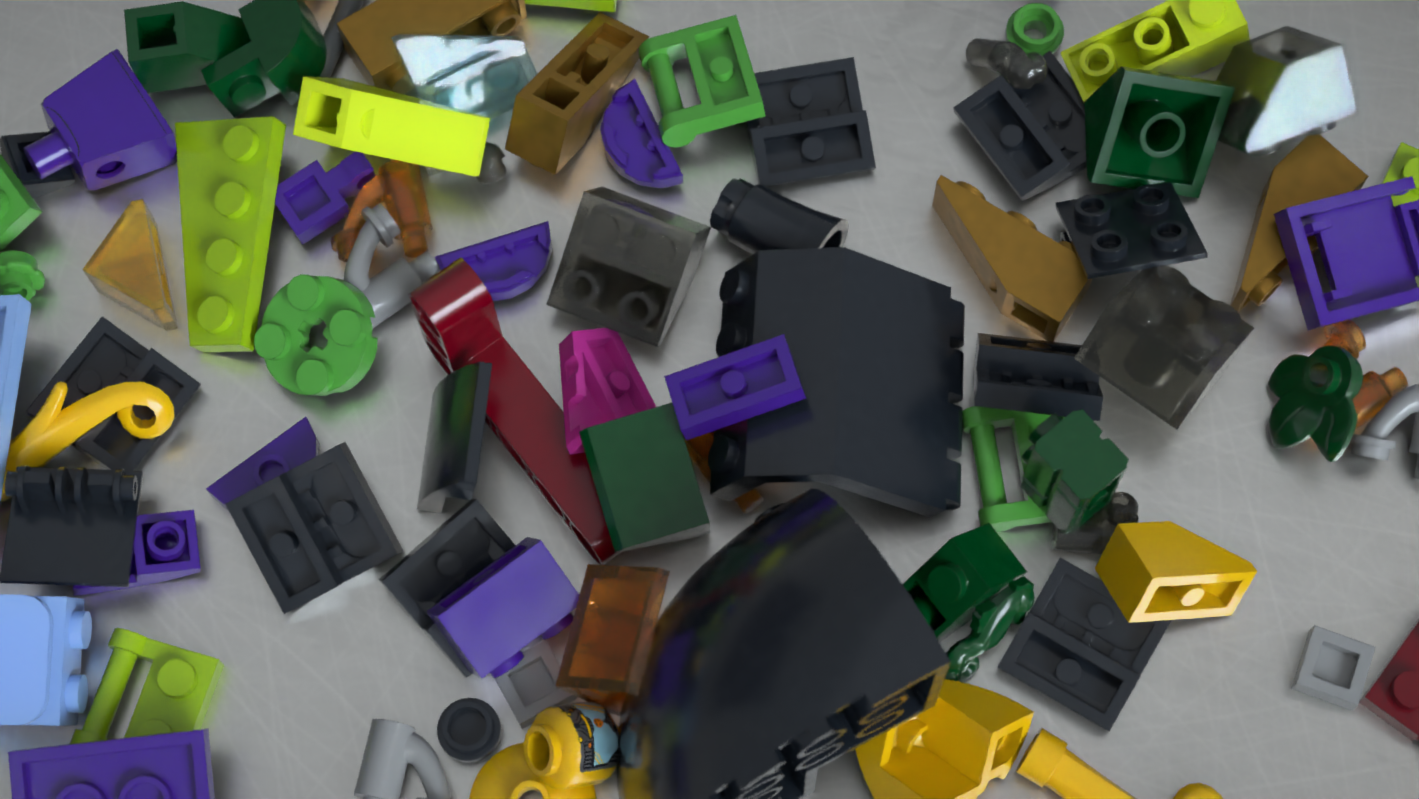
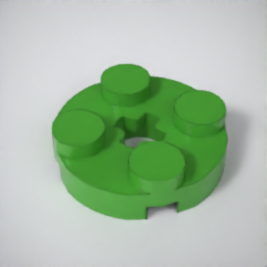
M300 274L282 287L270 301L262 319V326L259 327L254 336V346L259 356L265 359L266 366L274 379L291 392L311 396H327L332 393H342L356 386L365 377L373 364L377 353L378 338L372 337L373 326L370 317L375 318V314L368 298L353 284L329 276ZM324 321L326 327L324 328L323 335L328 340L327 345L324 348L318 346L311 347L309 341L311 328L313 325L318 326Z

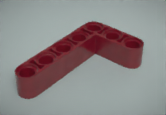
M458 258L408 294L424 340L435 359L448 375L457 369L476 362L492 363L485 423L591 557L603 567L621 552L614 551L585 452L569 453L566 447L563 410L503 337L494 302L489 291L472 267L463 258Z

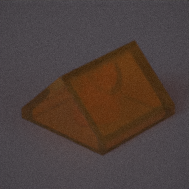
M587 565L558 673L556 687L586 702L598 703L609 713L620 716L624 704L637 698L670 573L669 570L658 567Z

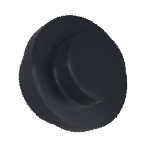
M463 698L451 703L442 712L437 725V736L440 745L450 757L461 762H476L489 756L497 747L501 737V723L495 710L485 701L476 698Z

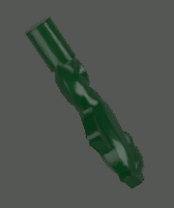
M1025 576L1012 580L1005 589L996 594L991 600L975 606L969 626L972 629L970 634L966 638L957 641L946 652L951 662L945 679L963 683L970 680L979 669L980 662L978 656L995 647L1004 637L1011 623L1014 625L1023 623L1026 612L1033 606L1035 598L1033 592L1034 584Z

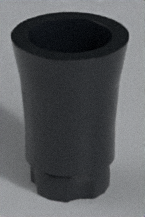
M733 178L725 186L710 217V226L713 229L727 235L729 242L751 254L761 250L843 247L848 233L847 220L814 210L786 198L761 184L754 186L741 178L739 180Z

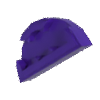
M633 79L616 90L612 96V102L604 112L600 132L606 158L619 175L639 186L662 189L684 184L683 174L669 146L663 143L659 126L636 80Z
M546 221L435 256V260L441 271L458 258H463L479 276L493 301L512 299L532 288L547 269L552 253L549 222Z
M304 417L207 487L208 493L228 510L225 505L226 503L318 456V451L320 450L319 441L307 417Z

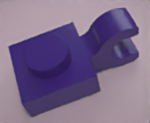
M360 152L350 154L328 172H325L320 163L315 160L277 185L275 205L303 245L352 213L344 200L345 198L368 193L380 184V180L374 173V169L365 155Z

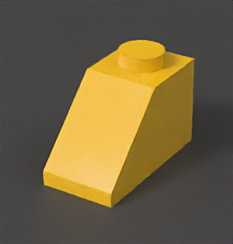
M1171 521L1119 523L1095 566L1096 572L1128 623L1231 616L1257 573L1251 562Z

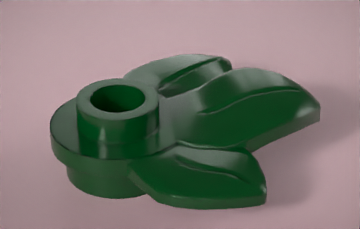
M1327 345L1316 349L1310 356L1291 355L1277 365L1268 381L1270 390L1276 397L1280 398L1272 408L1269 418V433L1275 448H1291L1311 437L1321 454L1329 462H1336L1343 455L1351 441L1357 424V413L1352 399L1360 391L1363 381L1361 365L1350 352L1342 347Z

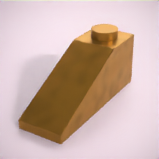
M599 12L516 94L505 150L521 157L534 166L556 175L585 144L611 103L613 94L622 86L640 58L638 48L641 43L649 39L650 36Z

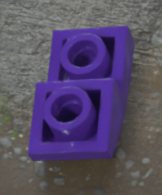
M194 510L138 515L129 587L72 585L73 596L145 586L199 573L201 567Z

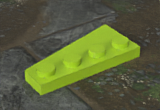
M274 116L175 123L189 346L201 352L254 351V336L257 331L286 124Z

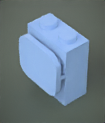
M0 594V725L69 726L78 724V713L85 711L88 701V680L86 675H80L82 649L88 648L92 634L90 612L84 611L85 599L61 596Z

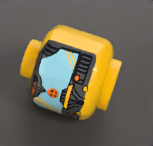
M595 702L549 706L537 714L525 735L524 756L527 765L543 783L552 789L566 790L600 784L611 777L618 764L619 727L609 712Z

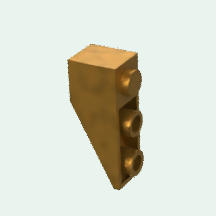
M376 0L339 21L337 26L346 52L367 83L374 87L405 94L415 88L424 76L442 66H452L461 62L469 55L471 49L492 37L500 38L511 33L517 28L521 20L527 18L524 0Z
M1313 130L1274 167L1261 193L1229 310L1234 315L1240 312L1250 301L1257 306L1263 304L1283 282V279L1278 274L1288 265L1274 214L1288 207L1359 190L1368 178L1367 174L1316 130ZM1315 235L1307 237L1312 255L1318 250Z
M941 175L936 181L932 206L1000 313L1043 339L1054 342L1089 289L1092 279H1087L1072 244L1067 241L1056 242L1037 231L1035 224L1026 216L1015 211H1008L1006 213L987 202L984 195L971 184L963 181L955 183Z

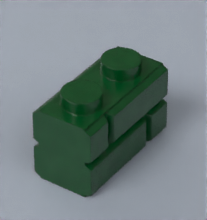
M1083 409L1073 410L1064 419L1055 413L1044 420L1028 437L1032 445L1021 457L1027 466L1020 487L1038 507L1046 506L1048 508L1045 515L1064 535L1075 533L1110 503L1129 461L1127 456L1110 438L1103 440L1100 438L1102 430Z

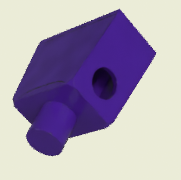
M118 49L108 53L43 100L41 106L51 134L24 147V152L40 179L71 165L86 189L94 191L177 162V147L172 129Z

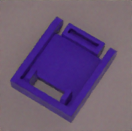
M1413 176L1288 207L1274 214L1308 331L1419 301V288L1415 277L1419 276V200L1394 207L1391 196H1401L1416 189ZM1312 235L1316 237L1331 288L1330 292L1324 294L1307 237Z

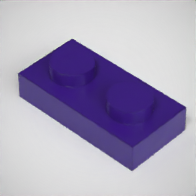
M784 334L664 376L681 432L686 441L806 399Z

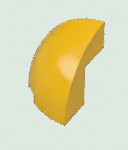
M944 679L934 707L857 747L855 750L864 779L874 799H977V796L986 789L988 781L995 777L1004 779L1009 773L1025 741L1034 712L1022 704L991 690Z

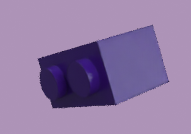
M526 537L426 612L470 673L481 679L489 673L493 678H497L514 668L524 658L521 649L541 635L544 640H547L568 627L575 619L571 611L584 601L543 542L539 539Z

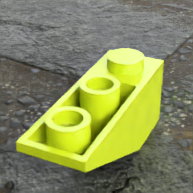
M1168 0L1061 51L1060 54L1083 102H1085L1121 66L1190 77L1251 50L1248 23L1236 0Z
M303 76L293 135L350 151L470 176H479L490 118L345 78Z

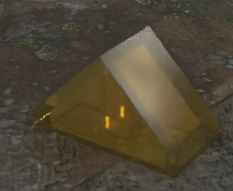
M143 199L131 201L82 270L100 294L166 331L177 329L178 324L157 222Z

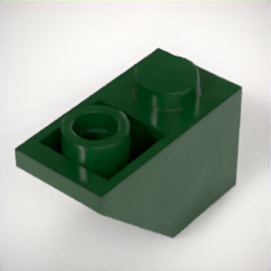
M181 1L124 10L128 62L147 93L206 85L201 69L251 42L241 17Z
M987 523L952 537L903 583V586L940 643L972 620L975 606L991 600L996 594L1005 589L1009 582L1024 576L1027 570L991 524Z

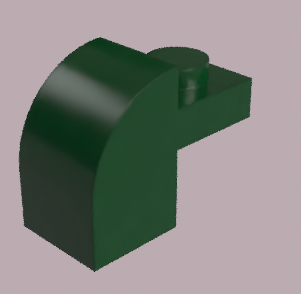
M254 0L238 9L251 42L201 69L207 87L234 118L279 92L290 105L295 104L299 101L303 76L320 77L326 63L327 48L323 34L314 14L303 0Z

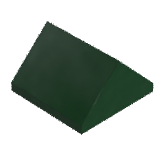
M1121 66L1084 102L1088 180L1091 183L1132 189L1146 184L1157 185L1171 182L1178 195L1199 198L1235 87L1230 83Z
M672 402L588 427L579 432L615 552L696 538L710 533V521Z

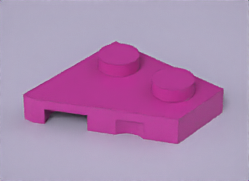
M616 327L572 331L559 344L566 447L570 454L585 452L579 434L580 431L656 407Z

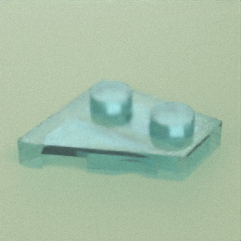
M398 34L391 38L419 99L489 117L490 119L513 109L516 94L537 75L524 41L518 36Z

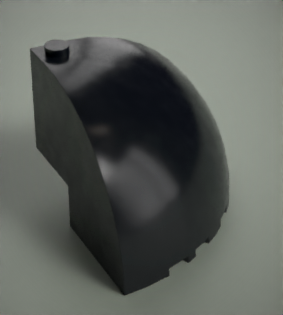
M817 488L809 489L786 503L775 505L761 513L754 520L753 524L736 535L707 560L687 580L664 609L642 647L629 679L620 713L618 731L619 757L617 764L619 799H802L815 791L818 768L935 706L951 662L917 605L882 554L848 512L828 494Z

